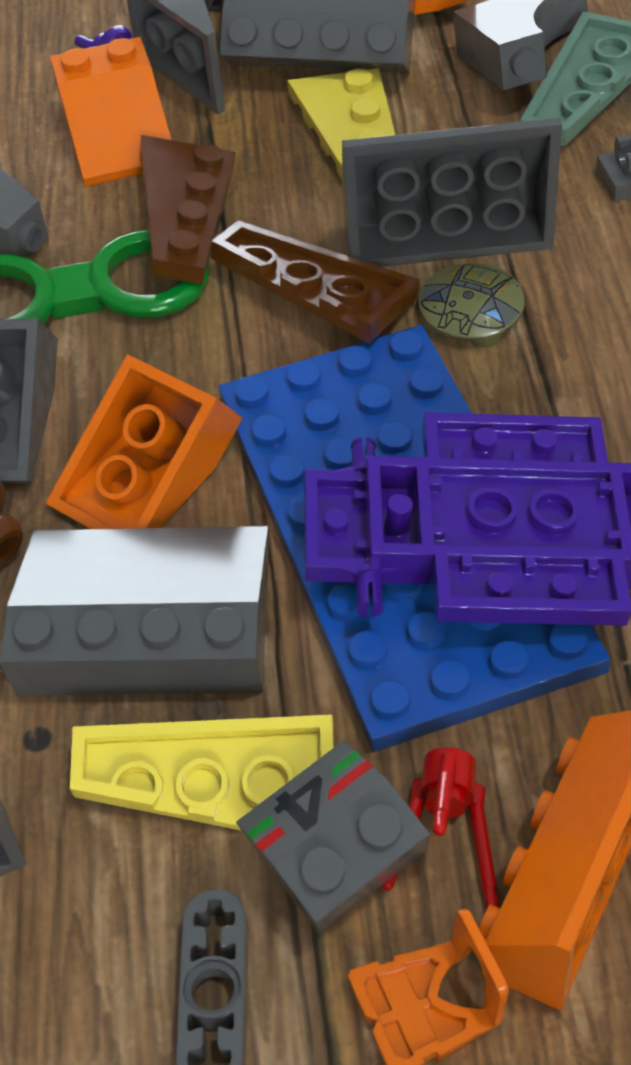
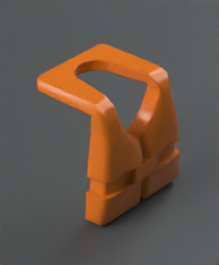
M467 908L456 911L450 941L393 956L391 962L381 965L378 961L351 969L348 975V984L364 1020L370 1025H375L372 1031V1038L384 1065H425V1062L433 1058L437 1062L441 1061L473 1040L497 1028L503 1020L509 993L507 982L471 912ZM472 950L480 962L485 978V1002L482 1009L461 1007L438 997L442 979L453 965L465 959Z

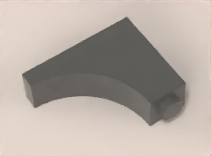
M491 0L453 11L457 55L502 90L546 78L544 47L559 36L573 30L582 12H588L587 0Z

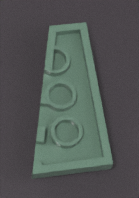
M583 11L547 72L546 78L543 79L522 115L520 122L560 118L562 123L561 146H566L631 83V21Z

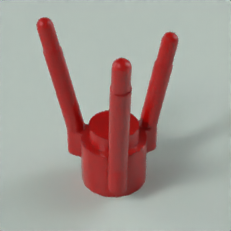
M435 748L424 757L422 778L415 779L412 782L411 798L408 806L418 819L424 806L434 815L432 830L437 836L445 834L448 818L459 817L465 813L466 808L469 809L486 910L491 904L499 907L497 884L484 810L486 787L475 782L476 760L470 753L458 748ZM398 873L382 884V889L386 891L391 890L394 887Z

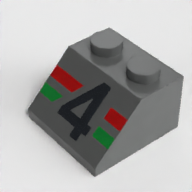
M344 740L236 821L238 827L318 934L428 849L430 838L428 830L386 777Z

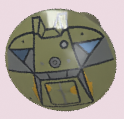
M478 263L458 264L440 270L425 282L419 294L421 323L427 331L442 333L457 339L471 340L473 344L479 347H491L501 341L502 333L511 328L521 317L525 303L523 290L514 277L499 268Z

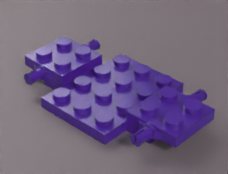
M425 412L422 425L424 457L375 456L376 443L366 437L363 455L362 437L354 439L350 445L352 466L339 470H305V581L349 582L356 584V610L363 617H367L369 596L371 617L379 616L384 611L382 585L387 583L429 584L432 573L436 621L627 626L631 616L629 589H631V463H608L601 417Z

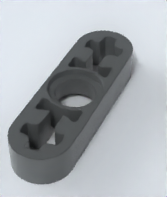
M209 890L200 893L189 902L183 914L176 1065H193L205 1062L207 1057L205 1031H218L217 1044L223 1062L230 1063V1065H246L249 927L245 910L240 900L235 895L224 890ZM221 914L224 915L227 924L221 930L220 948L222 956H210L211 946L205 927L210 926L213 915ZM220 977L228 980L234 986V993L231 1000L224 1007L217 1010H206L194 1002V994L197 987L206 979Z

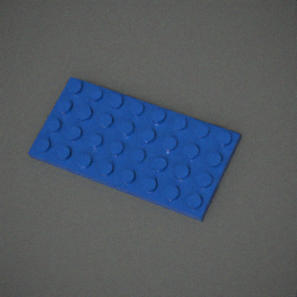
M423 325L375 338L370 344L362 342L218 385L220 401L243 418L235 432L236 438L372 753L609 673L610 657L592 625L436 621L432 573L429 584L387 583L382 585L384 611L376 617H371L370 596L367 617L357 613L356 584L349 582L305 581V470H339L352 466L350 445L354 439L362 437L363 455L366 437L376 443L375 456L424 457L422 425L425 412L472 414Z

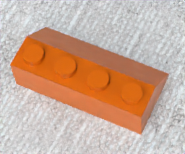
M631 710L591 716L580 740L571 736L568 738L556 768V774L562 776V779L555 793L547 790L543 791L533 812L530 828L537 832L529 849L518 846L507 866L503 885L510 888L501 908L492 904L489 905L479 925V930L508 987L560 1011L563 1009L631 850Z

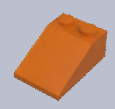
M141 37L131 39L119 38L108 44L85 49L73 48L62 54L50 56L61 108L84 186L87 187L142 174L143 165L140 158L141 135L171 140L152 68Z
M127 354L45 504L90 529L163 528L217 467L243 418L216 397Z

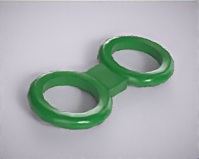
M137 230L116 237L101 247L91 262L48 269L26 257L14 254H0V277L22 280L33 287L35 291V297L26 309L6 319L38 318L45 324L51 314L52 318L55 319L104 310L103 305L116 314L135 319L161 318L182 311L200 297L209 282V263L203 285L182 281L171 290L162 293L137 295L118 288L112 283L110 275L115 267L126 258L141 253H149L148 230Z

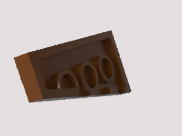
M141 135L140 158L143 165L142 179L143 187H145V211L148 218L151 275L203 285L211 256L212 240L217 234L234 170L236 152L222 150L217 146L209 144L195 145Z
M239 220L214 238L211 244V259L368 344L417 298L419 279Z

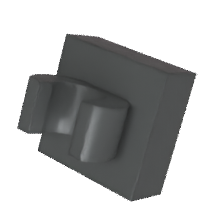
M631 135L616 138L614 152L597 156L596 173L614 202L631 198Z

